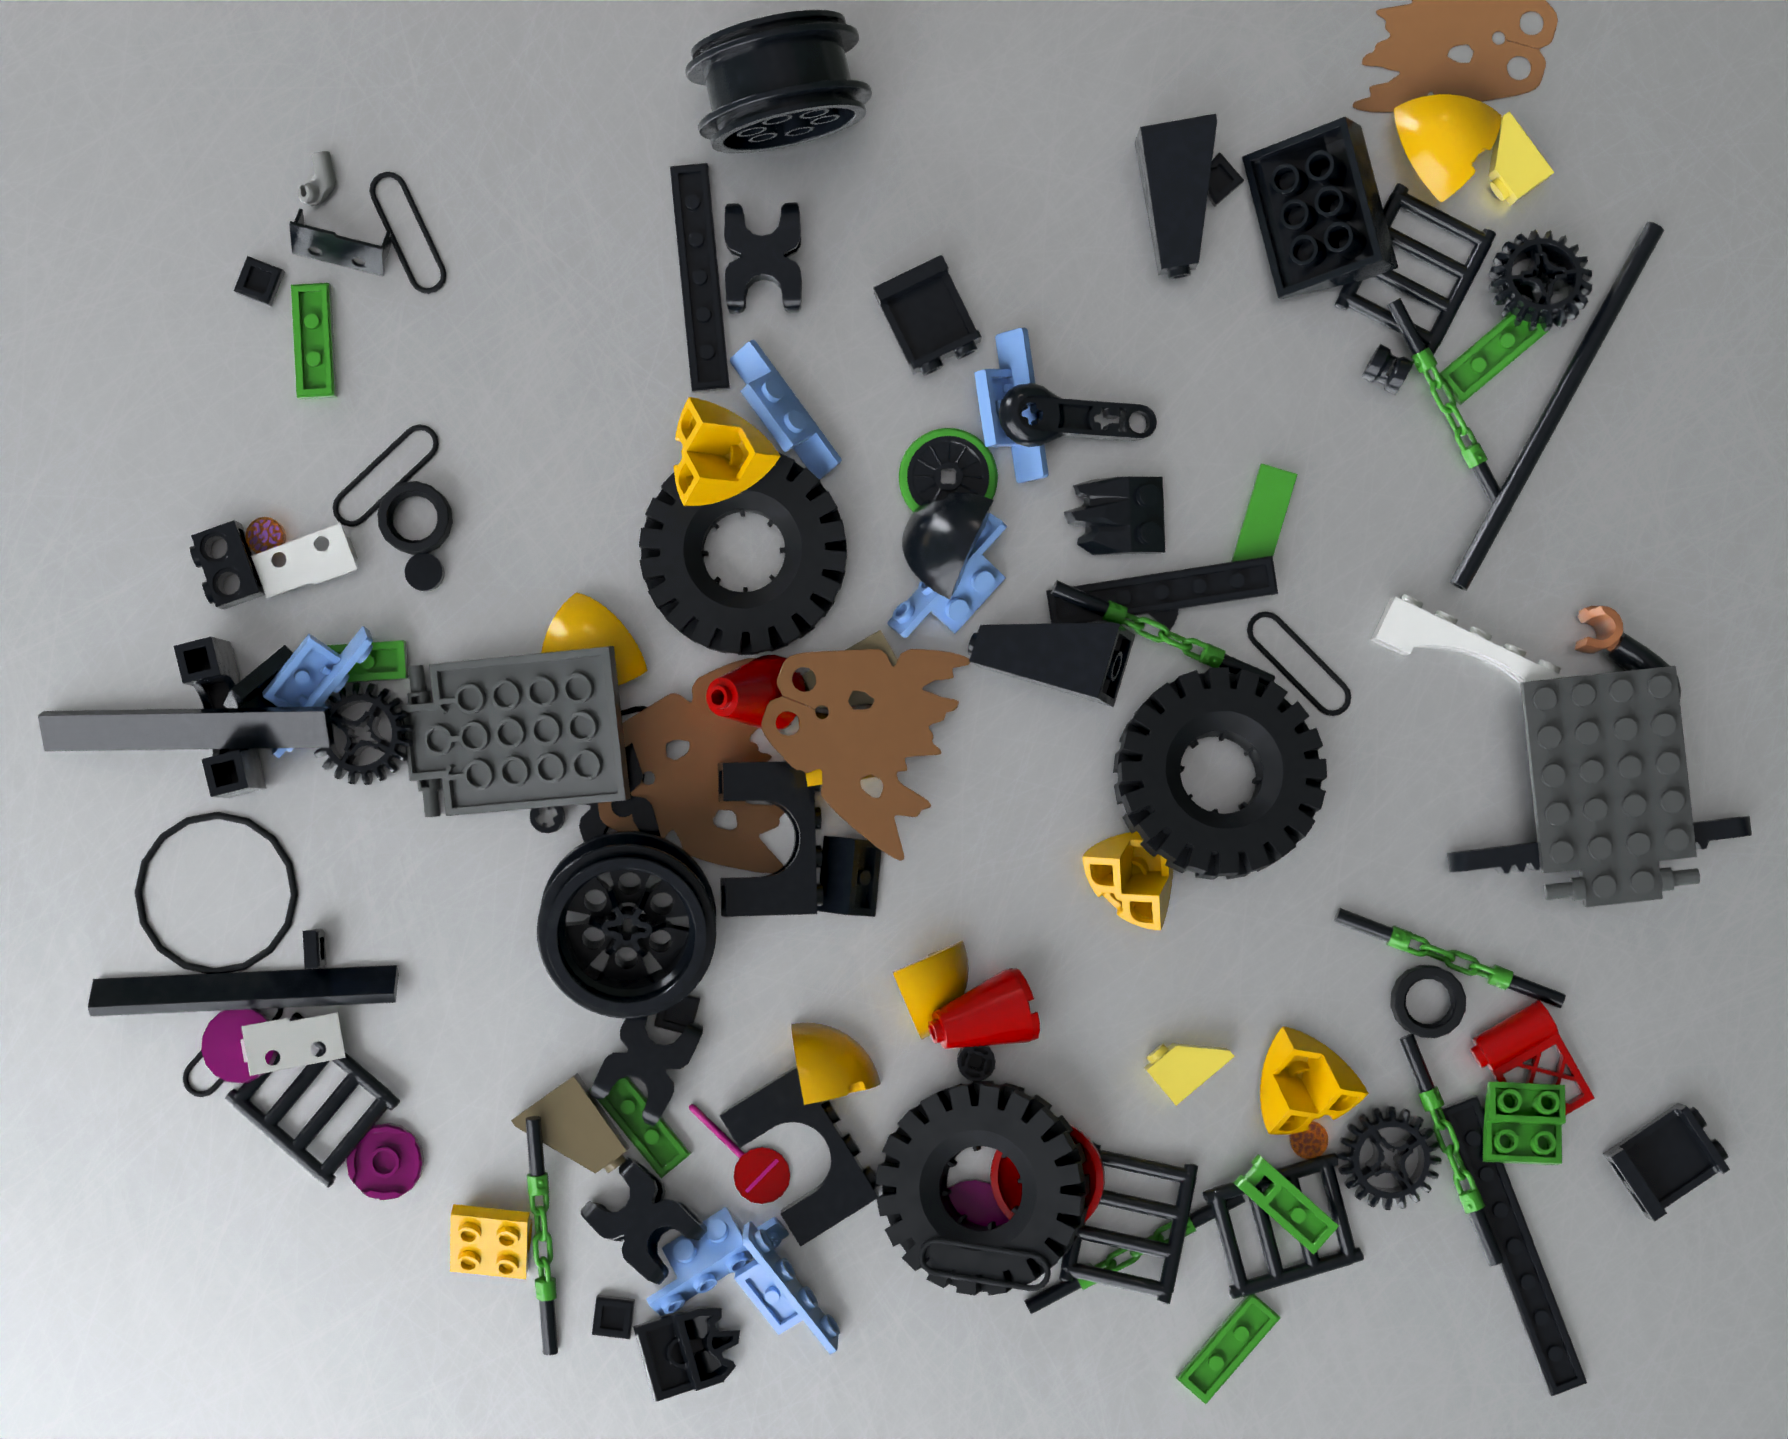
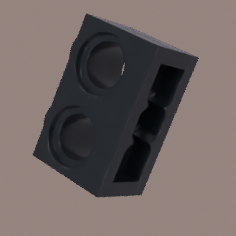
M233 520L191 535L194 546L190 547V553L196 567H202L207 581L202 583V587L210 604L215 603L217 608L225 610L265 595L251 557L253 554L241 523ZM218 539H224L227 543V552L223 557L215 559L211 553L212 544ZM236 574L240 580L239 589L235 593L228 595L224 590V581L229 575Z

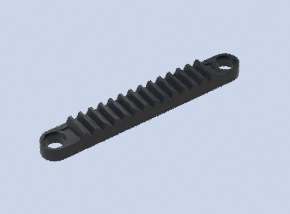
M1750 816L1693 822L1696 849H1707L1709 841L1752 835ZM1538 842L1447 853L1449 872L1495 868L1497 873L1508 874L1510 869L1513 872H1524L1525 867L1528 870L1540 869Z

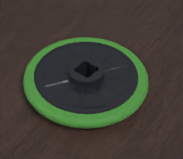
M955 428L936 429L919 437L905 452L899 469L900 490L912 512L925 501L930 500L932 503L943 500L950 493H970L993 499L998 482L996 463L988 447H985V444L973 434ZM943 470H953L955 472L956 479L953 485L951 483H941V472Z

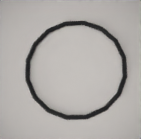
M222 812L186 817L160 834L141 861L134 892L140 925L156 950L183 969L206 974L246 970L271 954L291 927L298 897L293 864L277 838L249 818ZM214 819L247 825L269 840L286 866L291 893L285 923L270 945L244 963L218 968L185 962L162 946L147 922L142 897L148 863L164 840L189 824Z

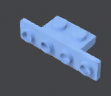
M1017 328L997 334L995 337L1000 369H984L974 372L985 447L1011 446L1016 482L1026 483L1046 478L1049 473L1044 444L1034 447L1016 444L1007 437L1000 425L999 408L1005 394L1019 384H1035L1027 328ZM1030 406L1022 411V417H1027L1029 424L1037 419V414L1031 412Z
M755 340L747 342L730 358V363L746 383V386L740 392L783 451L787 452L794 449L808 470L819 480L824 478L841 463V457Z
M989 513L985 528L969 554L961 581L951 599L938 594L920 581L918 589L907 601L897 606L887 624L903 638H907L931 612L955 634L1006 578L982 554L1006 529L1007 525Z
M362 626L341 654H338L320 640L308 634L263 690V697L277 707H326L324 702L332 692L338 693L341 691L349 679L348 672L356 662L359 664L364 662L372 651L373 645L371 643L373 639L370 630ZM271 748L272 754L278 758H280L286 750L288 752H291L294 749Z
M724 1207L703 1221L707 1227V1232L700 1240L690 1239L681 1235L662 1247L677 1279L646 1299L649 1306L660 1316L672 1314L680 1310L687 1300L698 1293H705L715 1287L718 1280L729 1273H735L736 1270L745 1266L754 1258L742 1243L743 1233L727 1207ZM776 1217L757 1227L758 1230L763 1229L769 1235L773 1243V1249L778 1247L782 1239L789 1235L785 1226Z
M751 1221L745 1224L742 1243L755 1259L735 1271L734 1279L778 1335L803 1320L829 1354L836 1352L840 1330L834 1318L829 1314L825 1315L818 1307L817 1299L812 1290L807 1286L803 1287L799 1283L790 1262L786 1258L781 1259L774 1251L769 1235L763 1229L758 1230Z

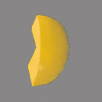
M1438 94L1423 96L1394 108L1395 124L1405 153L1422 182L1440 202L1453 195L1475 174L1476 171L1472 163L1475 162L1478 154L1492 149L1501 124V114L1495 109L1478 100L1460 95Z
M688 397L682 410L675 436L676 441L683 444L681 451L682 459L679 464L674 465L675 482L683 506L708 505L738 495L762 479L781 456L777 449L748 421L717 404Z
M576 592L558 610L547 630L541 653L614 646L618 686L648 671L642 653L627 628L605 606L584 594Z
M1137 831L1132 834L1128 832L1110 837L1089 848L1082 856L1086 877L1098 897L1104 896L1117 909V915L1122 919L1143 928L1161 931L1169 906L1173 879V869L1165 865L1167 859L1159 854L1155 857L1149 854L1140 845L1143 838Z
M963 941L931 953L927 958L893 971L895 980L921 1039L930 1036L928 1022L933 1020V1012L965 993L969 967Z
M818 1023L791 1024L804 1105L847 1096L849 1093L868 1090L881 1084L878 1072L870 1056L849 1035L831 1026Z
M1282 1026L1272 1041L1265 1058L1260 1084L1261 1111L1268 1134L1285 1135L1307 1131L1310 1129L1309 1124L1314 1119H1319L1324 1115H1329L1331 1119L1335 1120L1354 1108L1369 1094L1360 1078L1350 1066L1334 1051L1315 1038L1301 1031Z

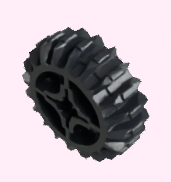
M1536 229L1531 231L1528 239L1523 234H1519L1516 236L1514 243L1506 242L1502 247L1503 253H1497L1493 259L1495 266H1492L1489 271V277L1493 279L1489 284V292L1498 293L1493 299L1494 305H1505L1502 317H1507L1510 314L1516 316L1514 320L1515 327L1519 326L1524 320L1528 322L1529 332L1534 331L1538 323L1541 324L1544 332L1550 331L1553 323L1560 329L1565 326L1567 319L1575 320L1579 315L1578 309H1584L1588 303L1586 296L1591 293L1592 284L1587 281L1592 277V270L1584 269L1588 262L1587 256L1576 257L1579 250L1578 244L1570 248L1565 246L1567 242L1566 235L1555 241L1553 240L1551 230L1547 231L1543 238H1540ZM1530 258L1528 270L1521 271L1520 275L1512 276V267L1516 263ZM1568 286V296L1558 303L1551 304L1550 299L1553 296V292L1559 291L1561 287ZM1522 295L1529 297L1532 300V302L1523 297Z
M357 682L353 683V695H350L349 690L343 687L339 691L340 701L333 695H330L326 700L332 706L330 717L333 736L336 725L347 737L343 757L338 752L335 743L330 748L317 749L314 754L316 757L329 756L322 765L325 770H330L335 765H338L334 773L336 779H342L347 771H349L348 783L356 784L361 773L363 783L371 785L373 772L379 781H385L387 775L384 767H387L393 773H397L400 770L393 761L395 757L399 760L407 761L408 756L406 753L401 752L400 748L402 745L412 747L413 741L403 739V732H412L414 727L413 725H402L401 723L403 718L410 716V713H406L405 710L396 712L403 703L401 698L397 697L391 702H387L391 690L384 688L377 697V685L369 683L364 694L361 683ZM362 702L372 703L368 712L365 711L364 715L356 721L341 715L345 709L354 704ZM382 711L387 715L391 724V742L383 738L378 731ZM347 725L362 728L368 725L370 729L366 732H371L370 737L378 743L369 740H360L358 743L355 738L359 736H356L354 734L355 730ZM368 747H373L385 753L380 759L371 764L363 766L353 764L355 758L360 756Z
M1387 1106L1386 1115L1383 1118L1380 1109L1374 1107L1372 1108V1121L1365 1114L1361 1113L1358 1115V1119L1363 1125L1360 1129L1351 1123L1347 1125V1129L1355 1135L1352 1140L1347 1137H1341L1339 1140L1340 1143L1349 1147V1151L1337 1152V1157L1341 1160H1348L1349 1164L1340 1166L1338 1171L1341 1175L1352 1173V1176L1344 1184L1348 1189L1360 1185L1354 1195L1357 1199L1361 1200L1370 1193L1368 1197L1369 1206L1375 1207L1380 1198H1382L1383 1208L1391 1210L1393 1198H1395L1398 1207L1404 1209L1407 1204L1406 1195H1409L1417 1203L1420 1201V1196L1415 1191L1418 1187L1427 1193L1431 1191L1430 1185L1424 1182L1426 1176L1438 1179L1439 1174L1429 1169L1430 1164H1441L1442 1159L1438 1156L1430 1155L1429 1152L1439 1149L1440 1144L1437 1141L1426 1142L1434 1133L1432 1128L1427 1127L1418 1131L1424 1121L1420 1116H1416L1408 1123L1410 1111L1405 1108L1402 1109L1398 1118H1396L1395 1107ZM1387 1127H1397L1406 1130L1411 1136L1406 1140L1401 1139L1395 1143H1388L1378 1130ZM1369 1137L1373 1147V1155L1365 1163L1366 1166L1361 1169L1359 1163L1360 1151L1364 1142ZM1380 1144L1392 1153H1394L1395 1149L1398 1150L1396 1151L1397 1154L1393 1156L1394 1165L1397 1170L1384 1163L1383 1167L1381 1166L1385 1156ZM1417 1147V1167L1409 1178L1405 1169V1161L1410 1154L1414 1153L1413 1149ZM1383 1173H1391L1400 1185L1393 1188H1379L1371 1185L1367 1179L1373 1175L1377 1177Z

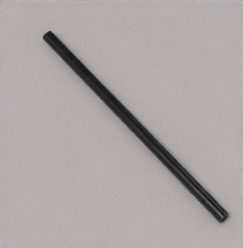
M1653 222L1646 223L1450 580V583L1464 591H1467L1662 236L1664 229L1660 225Z

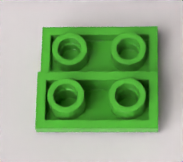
M1488 1082L1484 1112L1483 1162L1562 1164L1561 1125L1566 1123L1565 1085Z

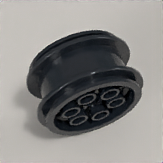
M803 10L774 14L742 22L713 33L699 41L691 50L692 60L686 66L685 73L689 81L699 85H706L712 112L699 122L698 130L700 135L710 139L712 147L716 151L723 153H752L810 142L842 131L859 122L866 115L864 104L870 100L872 91L867 83L851 80L845 53L854 48L858 43L859 34L857 29L847 25L845 17L839 12Z
M617 831L599 835L585 841L559 862L548 879L543 892L537 921V942L544 967L555 985L569 999L599 1015L622 1019L640 1018L669 1009L687 997L696 988L708 970L716 944V905L712 888L706 875L685 850L673 842L654 834L639 831ZM610 872L614 885L610 887L598 875ZM628 872L635 873L641 881L635 887H626L619 880L621 875ZM650 874L661 878L650 889L645 886ZM591 890H599L605 894L606 900L601 904H592L586 899L585 895ZM657 893H667L672 897L673 901L669 906L658 907L652 902V898ZM630 902L634 903L635 906H623L622 903ZM567 911L590 915V917L583 921H566ZM688 916L689 928L673 925L666 918ZM624 918L631 919L633 925L631 932L624 931L622 925ZM595 927L601 930L605 936L599 941H590L585 937L584 931ZM658 930H664L670 934L671 939L667 943L657 944L651 940L650 935ZM623 947H629L635 950L637 956L631 961H623L618 958L616 952ZM605 950L609 957L603 971H599L590 964ZM648 952L652 954L662 967V969L650 974L644 960V956Z

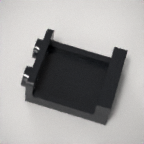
M942 255L873 287L878 304L913 374L921 371L923 376L942 368L944 366L942 360L953 355H956L957 359H961L978 350L976 344L980 343L982 338L979 330H976L949 275V268Z
M1677 1103L1603 1153L1645 1217L1654 1222L1667 1214L1665 1208L1713 1175L1719 1172L1725 1174L1730 1170L1724 1161L1728 1158V1154L1715 1138L1713 1140L1709 1139L1703 1130L1707 1124L1695 1107L1689 1109L1686 1105Z

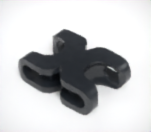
M798 203L783 204L779 226L773 233L764 236L753 234L746 228L743 208L740 204H727L725 207V243L729 252L738 257V259L729 263L725 270L726 303L729 313L738 314L743 312L746 308L748 289L755 282L762 280L774 282L781 289L782 302L787 312H799L802 303L801 270L795 261L788 258L796 254L801 247V224Z
M631 743L625 747L631 799L614 801L611 803L613 812L619 817H627L632 814L633 821L640 832L661 837L652 804L646 798L631 795V792L641 784V781L644 783L645 772L642 774L634 746ZM598 803L585 804L590 805L591 808L581 817L579 829L584 842L596 836L606 834L609 829L600 819Z
M648 1016L626 1018L620 1029V1039L627 1047L628 1052L612 1053L605 1058L591 1087L590 1096L596 1099H603L608 1096L611 1088L619 1079L627 1076L638 1078L646 1085L648 1091V1098L642 1112V1118L646 1124L653 1127L661 1118L674 1093V1083L667 1075L666 1070L681 1069L688 1065L703 1034V1026L696 1022L687 1025L674 1043L661 1045L656 1044L648 1037L645 1028Z
M627 1157L626 1161L619 1167V1174L630 1187V1198L626 1206L618 1212H612L603 1204L589 1201L581 1209V1216L601 1237L619 1242L624 1241L622 1254L626 1262L645 1279L660 1285L669 1274L668 1267L658 1255V1242L661 1236L670 1229H675L684 1237L700 1240L707 1232V1227L684 1203L668 1199L663 1200L666 1191L661 1180L639 1161Z

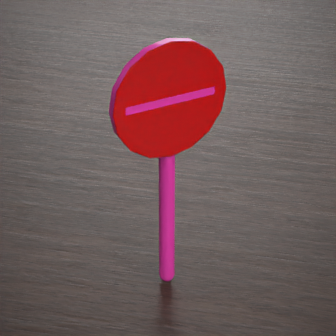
M691 1104L689 1106V1110L739 1158L735 1165L733 1177L735 1186L742 1197L753 1203L765 1204L774 1202L784 1194L789 1186L790 1170L782 1154L766 1147L753 1148L744 1153L696 1105Z

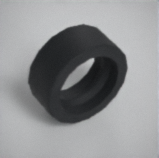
M418 481L403 482L390 489L381 500L377 513L378 527L384 539L397 550L411 555L430 553L439 548L449 537L453 524L452 509L445 496L431 485ZM411 496H420L428 499L437 511L438 521L434 531L422 540L412 541L405 539L397 532L393 523L395 508L402 500Z
M1419 965L1406 970L1396 980L1391 991L1390 1007L1395 1020L1404 1030L1422 1038H1438L1449 1034L1460 1024L1466 1011V995L1462 984L1451 972L1437 966ZM1423 979H1434L1442 983L1450 996V1008L1447 1015L1433 1024H1422L1414 1020L1406 1007V995L1409 989L1416 982Z

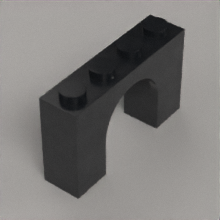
M207 637L175 645L174 650L182 683L195 688L204 709L226 708L223 704L231 688L240 682L231 642L215 637ZM213 749L212 757L201 759L211 797L231 798L266 789L257 749Z
M786 761L718 763L719 802L764 801L771 803L787 815L794 830V847L791 856L784 866L776 872L760 877L720 878L721 916L817 914V906L823 905L822 883H817L816 868L822 867L821 845H816V830L821 829L822 822L820 807H815V792L820 791L821 785L807 787L805 772L794 769Z
M797 1065L721 1112L720 1118L739 1148L773 1127L789 1122L802 1123L812 1127L826 1141L831 1156V1166L826 1178L815 1189L783 1208L780 1213L800 1247L873 1202L879 1196L876 1188L880 1185L876 1184V1174L870 1165L863 1168L856 1155L861 1153L850 1133L845 1136L842 1135L836 1125L841 1119L831 1102L827 1101L824 1104L823 1102L804 1105Z

